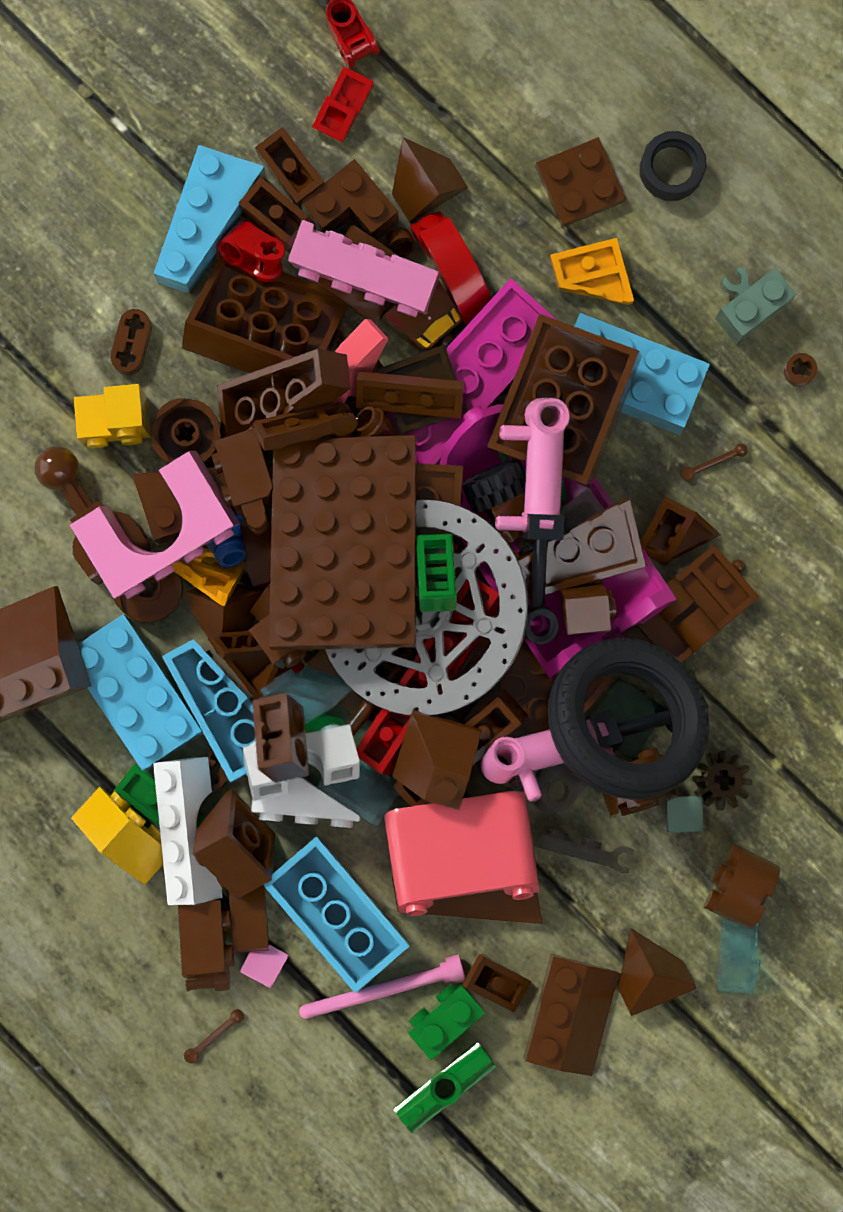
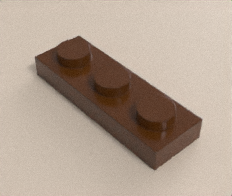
M358 371L356 378L357 409L372 406L373 408H380L382 411L462 418L464 381Z

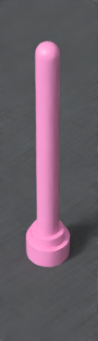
M460 955L446 957V961L439 963L440 967L362 988L356 993L351 991L302 1005L299 1009V1014L302 1018L308 1019L440 981H444L445 984L452 982V985L464 983L466 976Z

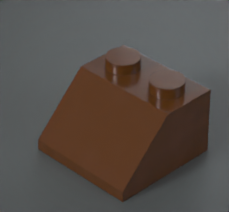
M231 789L225 793L196 830L193 855L199 865L206 867L216 877L218 883L223 888L228 889L238 899L272 880L275 832L263 820H259V816L255 812H251V808Z

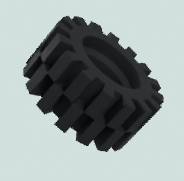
M512 459L473 475V478L467 479L462 486L472 511L481 512L485 509H491L496 505L504 504L505 501L512 500L515 496L524 493L526 474L520 461Z

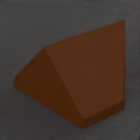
M403 137L392 196L408 222L411 223L465 191L468 187L450 158Z
M665 496L659 504L640 543L649 557L667 566L670 561L719 537L721 534L697 512Z
M237 584L225 606L218 604L198 588L186 591L183 596L208 637L209 633L249 631L255 620L250 610L266 587L253 590L252 585Z
M251 632L209 633L208 641L256 700L265 698L279 667L271 662Z
M630 928L618 990L631 1016L697 989L681 959Z

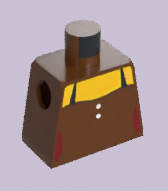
M439 279L426 315L418 312L415 318L396 311L398 304L384 314L386 326L419 353L441 345H445V348H447L456 338L454 334L463 327V319Z

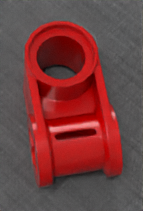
M331 0L326 7V23L349 69L354 67V62L371 53L374 55L380 53L376 39L369 27L364 23L355 4L351 0ZM338 12H345L350 16V19L347 22L338 23L333 19V16Z
M246 220L237 221L217 244L219 255L227 263L239 267L253 275L256 279L262 282H273L280 278L282 274L280 260L285 254L283 242L258 229L252 223Z

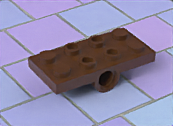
M713 544L667 583L676 600L644 624L639 623L622 633L623 638L638 639L654 644L666 650L667 653L672 654L682 663L756 601L759 595L716 545Z

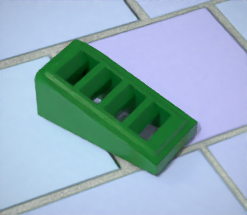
M452 534L416 535L420 611L455 610L457 596ZM445 549L446 552L445 554H425L424 550ZM426 564H446V567H427V568H425V565H426ZM447 578L445 582H426V579Z

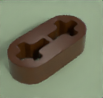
M130 309L121 316L111 351L112 365L123 375H133L141 370L152 332V324L149 317L144 311L139 309ZM136 318H140L144 328L137 329L135 338L130 339L132 331L127 324L128 322L134 323ZM131 345V354L136 360L135 362H129L127 367H123L122 361L118 358L120 355H126L128 346Z

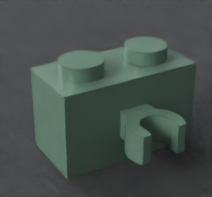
M740 266L734 272L740 279V284L733 285L726 277L720 282L722 289L728 294L735 295L736 298L724 306L715 319L735 345L739 344L786 308L797 295L776 268L752 286L748 283L749 277L746 270Z

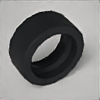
M681 131L664 132L655 136L646 145L639 164L640 178L645 188L653 196L665 201H679L690 196L699 187L706 170L705 152L701 144L689 134ZM675 147L683 150L690 156L693 163V171L684 183L669 185L661 182L656 177L653 171V160L660 150Z

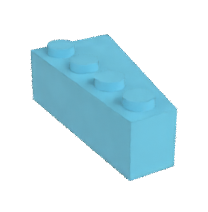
M198 145L153 273L158 284L188 294L192 293L214 260L218 242L241 216L242 212L238 202L260 177L264 180L267 179L264 166Z
M193 639L162 657L230 783H233L247 775L243 747L250 746L251 743L255 742L253 703Z

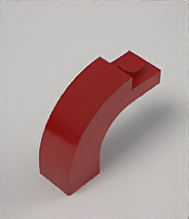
M441 211L423 217L420 221L410 225L414 238L427 254L436 271L439 272L444 288L460 313L464 327H466L492 298L460 233L450 218H445Z

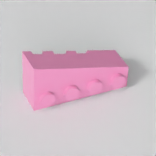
M302 220L288 259L295 268L300 269L299 276L314 282H318L319 277L333 281L332 288L351 294L352 288L365 293V300L383 306L385 300L398 304L396 311L415 318L418 312L426 315L440 277L438 271L396 255L387 256L384 251L368 244H353L351 239L333 231H326L325 233L317 231L313 228L314 224Z

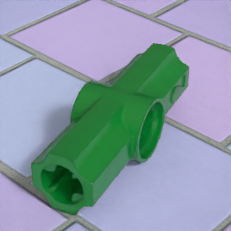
M477 1041L446 1067L436 1071L427 1082L396 1105L393 1110L405 1127L413 1134L445 1107L455 1103L460 1095L497 1066ZM444 1078L450 1079L455 1084L453 1093L448 1096L439 1095L435 1090L436 1083Z

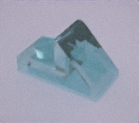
M722 919L717 978L718 991L753 994L761 960L757 959L759 923L753 929H748L730 920Z

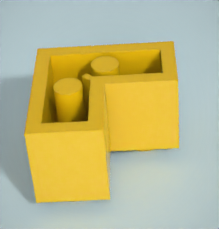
M139 384L103 387L104 394L74 397L77 439L82 444H87V448H104L108 446V442L121 441L122 445H138L143 443L142 439L151 438L148 397Z
M99 787L71 819L101 854L145 885L163 865L160 830L153 824L146 828L143 825L146 821L132 808L127 810L131 804L118 792L114 791L110 795Z

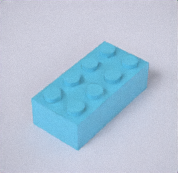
M580 313L574 327L639 350L642 355L621 412L680 435L685 428L710 364Z
M122 614L78 644L92 685L88 687V690L142 771L148 772L154 768L153 763L163 762L204 734L192 711L129 617Z
M316 836L273 873L272 880L263 885L354 993L358 992L410 946L407 939L319 836Z

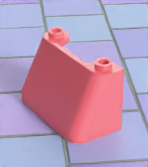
M508 791L463 798L459 810L430 803L395 809L384 815L399 914L406 913L407 916H420L427 913V908L433 905V900L504 889V893L512 895L514 900H523L532 897L533 893L540 891L526 796L521 791Z

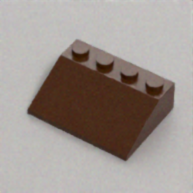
M220 256L185 321L182 349L238 370L252 373L316 349L331 351L348 305L338 302L318 285L283 272L276 281L262 282L239 267L227 263Z
M539 314L487 447L527 463L528 441L502 440L499 436L500 427L502 425L527 426L524 415L530 402L538 398L559 399L569 410V422L564 429L562 477L591 488L641 361L642 355L640 351ZM548 406L541 412V421L547 426L553 418V413Z
M53 586L0 609V723L92 686L58 586Z

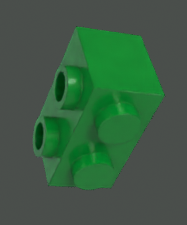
M462 983L456 987L449 984L435 997L439 1002L428 1011L423 1007L408 1021L411 1024L407 1029L408 1035L430 1060H433L485 1014L483 1007L462 986Z

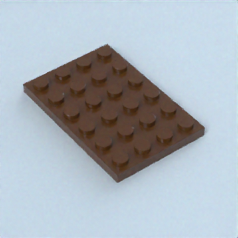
M415 435L319 438L314 441H302L287 445L283 449L273 450L269 648L271 650L416 647L417 439Z

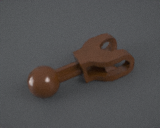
M52 446L46 448L38 455L34 466L35 475L44 487L61 492L76 516L70 519L74 523L96 508L104 506V504L99 500L93 503L77 480L80 468L75 454L65 447ZM112 511L129 540L140 549L149 552L151 545L137 522L125 513ZM75 536L72 547L75 560L90 580L100 585L104 581Z

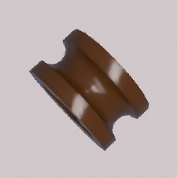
M806 353L793 355L784 366L785 379L794 386L801 387L807 385L817 373L816 361ZM798 362L800 366L806 364L808 370L805 372V375L808 377L803 378L801 374L794 375L792 370L796 365L793 363Z

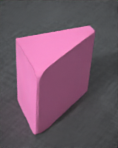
M269 944V950L250 952L240 972L271 988L289 955Z

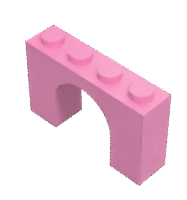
M189 451L159 469L180 505L183 518L181 532L174 544L163 552H148L134 545L126 536L108 505L98 507L70 524V527L113 598L125 595L127 599L132 598L146 589L143 583L153 576L156 581H159L175 571L172 565L184 558L185 562L189 563L204 554L205 552L202 548L204 545L213 540L218 545L235 535L232 528L239 525L240 522L231 507H227L222 492L197 451Z

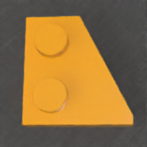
M617 238L550 255L558 291L625 305L633 304L634 298Z
M202 547L205 553L189 563H186L183 558L172 565L175 573L218 604L225 606L244 573L246 563L242 561L232 567H223L215 559L214 554L210 553L209 549Z

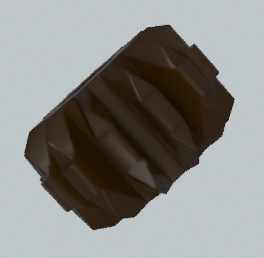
M725 750L719 751L718 762L712 753L706 754L705 758L709 767L700 762L696 769L701 771L703 775L691 777L692 782H702L703 786L694 791L695 796L707 793L708 795L703 802L705 806H710L716 798L717 810H724L726 800L732 808L738 807L735 794L740 798L746 799L749 794L740 787L741 785H752V779H742L741 774L749 771V766L743 765L736 768L740 761V756L737 754L733 755L727 763V752ZM720 770L723 771L724 777L729 778V785H723L725 789L723 791L720 790V784L714 783V776H720L718 772Z

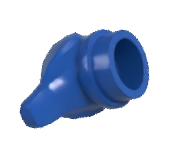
M236 511L233 512L240 524L232 528L235 535L218 545L215 544L214 540L205 545L223 567L238 565L246 557V547L242 541L240 527L243 515L238 516Z

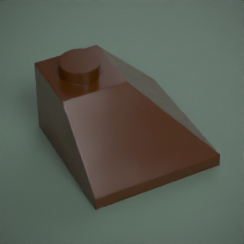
M412 710L392 777L423 800L459 810L482 730Z

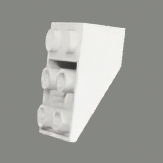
M302 777L288 780L289 794L253 801L252 798L251 812H260L259 820L283 821V815L295 816V823L316 825L318 824V818L331 819L330 826L353 828V821H361V815Z

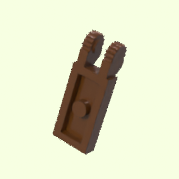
M341 401L257 420L253 423V430L264 451L283 449L287 445L302 441H314L321 436L333 433L338 436L346 435V433L350 434V432L356 429L359 422L357 417L350 413V407Z

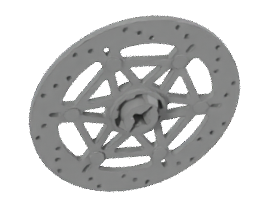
M417 500V528L427 527L446 530L462 537L468 542L467 548L461 554L454 553L455 570L459 567L462 569L455 580L456 594L465 581L469 580L475 609L471 610L456 602L455 610L473 619V625L451 624L450 620L453 611L422 612V614L416 612V629L418 630L416 632V648L421 658L420 663L395 656L393 653L398 648H365L361 653H358L356 649H325L337 673L357 694L378 707L400 714L411 715L412 710H415L416 707H418L419 712L427 715L447 713L460 709L485 695L500 681L512 665L519 652L527 625L528 595L521 566L507 541L492 525L480 516L465 508L441 501ZM485 544V548L478 553L477 550ZM441 549L424 550L428 554L446 553L445 550ZM483 562L488 563L497 583L500 599V612L497 618L489 617L485 614L475 572ZM416 576V608L419 607L418 576ZM426 579V582H441V579ZM496 628H503L505 633H497ZM444 631L467 633V637L445 656ZM479 636L489 638L491 644L482 659L466 674L451 681L448 676L447 667ZM435 637L436 661L432 663L423 641L424 639ZM383 661H388L418 670L426 674L428 685L426 688L400 686L378 675L376 668ZM366 662V666L359 670V667ZM439 684H441V686H442V690H443V694H442V695H440V693H439V689H438V685H439Z

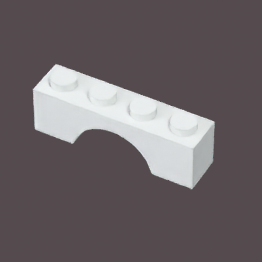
M208 757L185 758L153 763L167 904L194 905L223 898L222 887L216 877L206 867L199 865L193 855L197 814L203 800L212 792Z

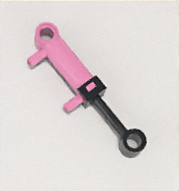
M538 398L530 402L524 415L527 426L502 425L499 430V436L502 440L528 441L524 512H520L519 516H497L495 527L497 530L519 531V537L533 540L530 605H528L524 639L537 644H545L553 640L559 628L557 617L545 606L548 540H563L565 515L560 514L564 429L569 422V410L561 400L555 398ZM548 406L553 413V418L550 424L546 426L541 421V412ZM536 616H541L543 622L541 629L536 633H532L530 628L531 621Z
M666 707L664 712L621 723H616L611 710L591 714L586 718L587 726L593 738L606 752L614 757V752L624 742L623 736L666 726L673 733L672 719L668 707ZM550 730L515 739L511 737L497 739L482 757L480 765L484 776L497 784L505 783L513 776L519 775L528 800L536 801L541 798L542 794L533 771L562 764L564 761L554 745ZM497 755L504 757L509 765L502 764Z

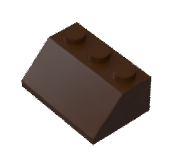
M551 953L523 1056L525 1061L559 1071L592 1076L619 972Z

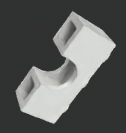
M350 724L344 726L328 725L320 731L306 733L308 764L313 765L320 771L324 786L359 778L360 762ZM256 742L251 743L250 746L243 747L244 764L253 801L289 794L288 780L275 783L257 769Z

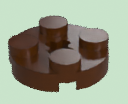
M173 572L159 581H156L154 576L150 578L152 584H157V590L153 591L152 597L147 598L145 593H138L130 599L122 595L114 598V601L118 608L133 620L141 623L162 621L175 612L180 605V600L183 596V581L180 575Z

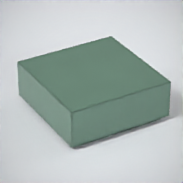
M702 796L676 797L670 801L666 797L667 832L703 831Z

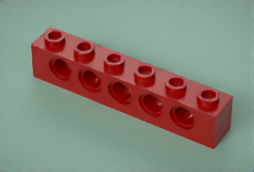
M466 580L456 595V602L474 610L475 605L469 580ZM478 580L485 614L494 618L500 609L499 593ZM454 610L450 623L473 625L474 620ZM444 631L445 656L467 637V633ZM481 636L447 667L448 676L451 681ZM435 637L428 638L424 645L433 663L436 661ZM419 653L414 659V662H421ZM408 668L398 685L409 688H426L428 682L424 672ZM439 684V685H438L439 693H440V695H442V694H443L442 686H441V684ZM382 708L356 748L358 758L380 774L391 775L395 769L411 715L400 714Z

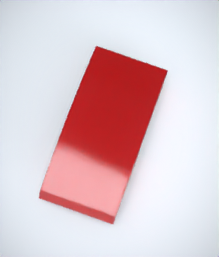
M343 66L329 97L326 96L312 128L343 143L364 107L375 82Z

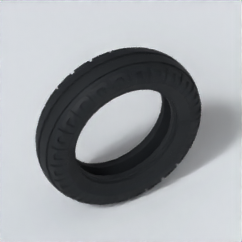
M614 638L599 641L577 652L558 673L553 683L548 703L550 733L554 745L567 767L580 780L593 789L609 796L631 800L648 799L663 795L675 789L689 778L699 765L707 746L709 714L701 688L690 671L676 657L654 644L630 638ZM610 674H626L643 680L659 693L669 709L673 725L670 746L661 759L644 764L625 762L610 755L596 742L589 731L584 714L585 696L590 684L594 680Z

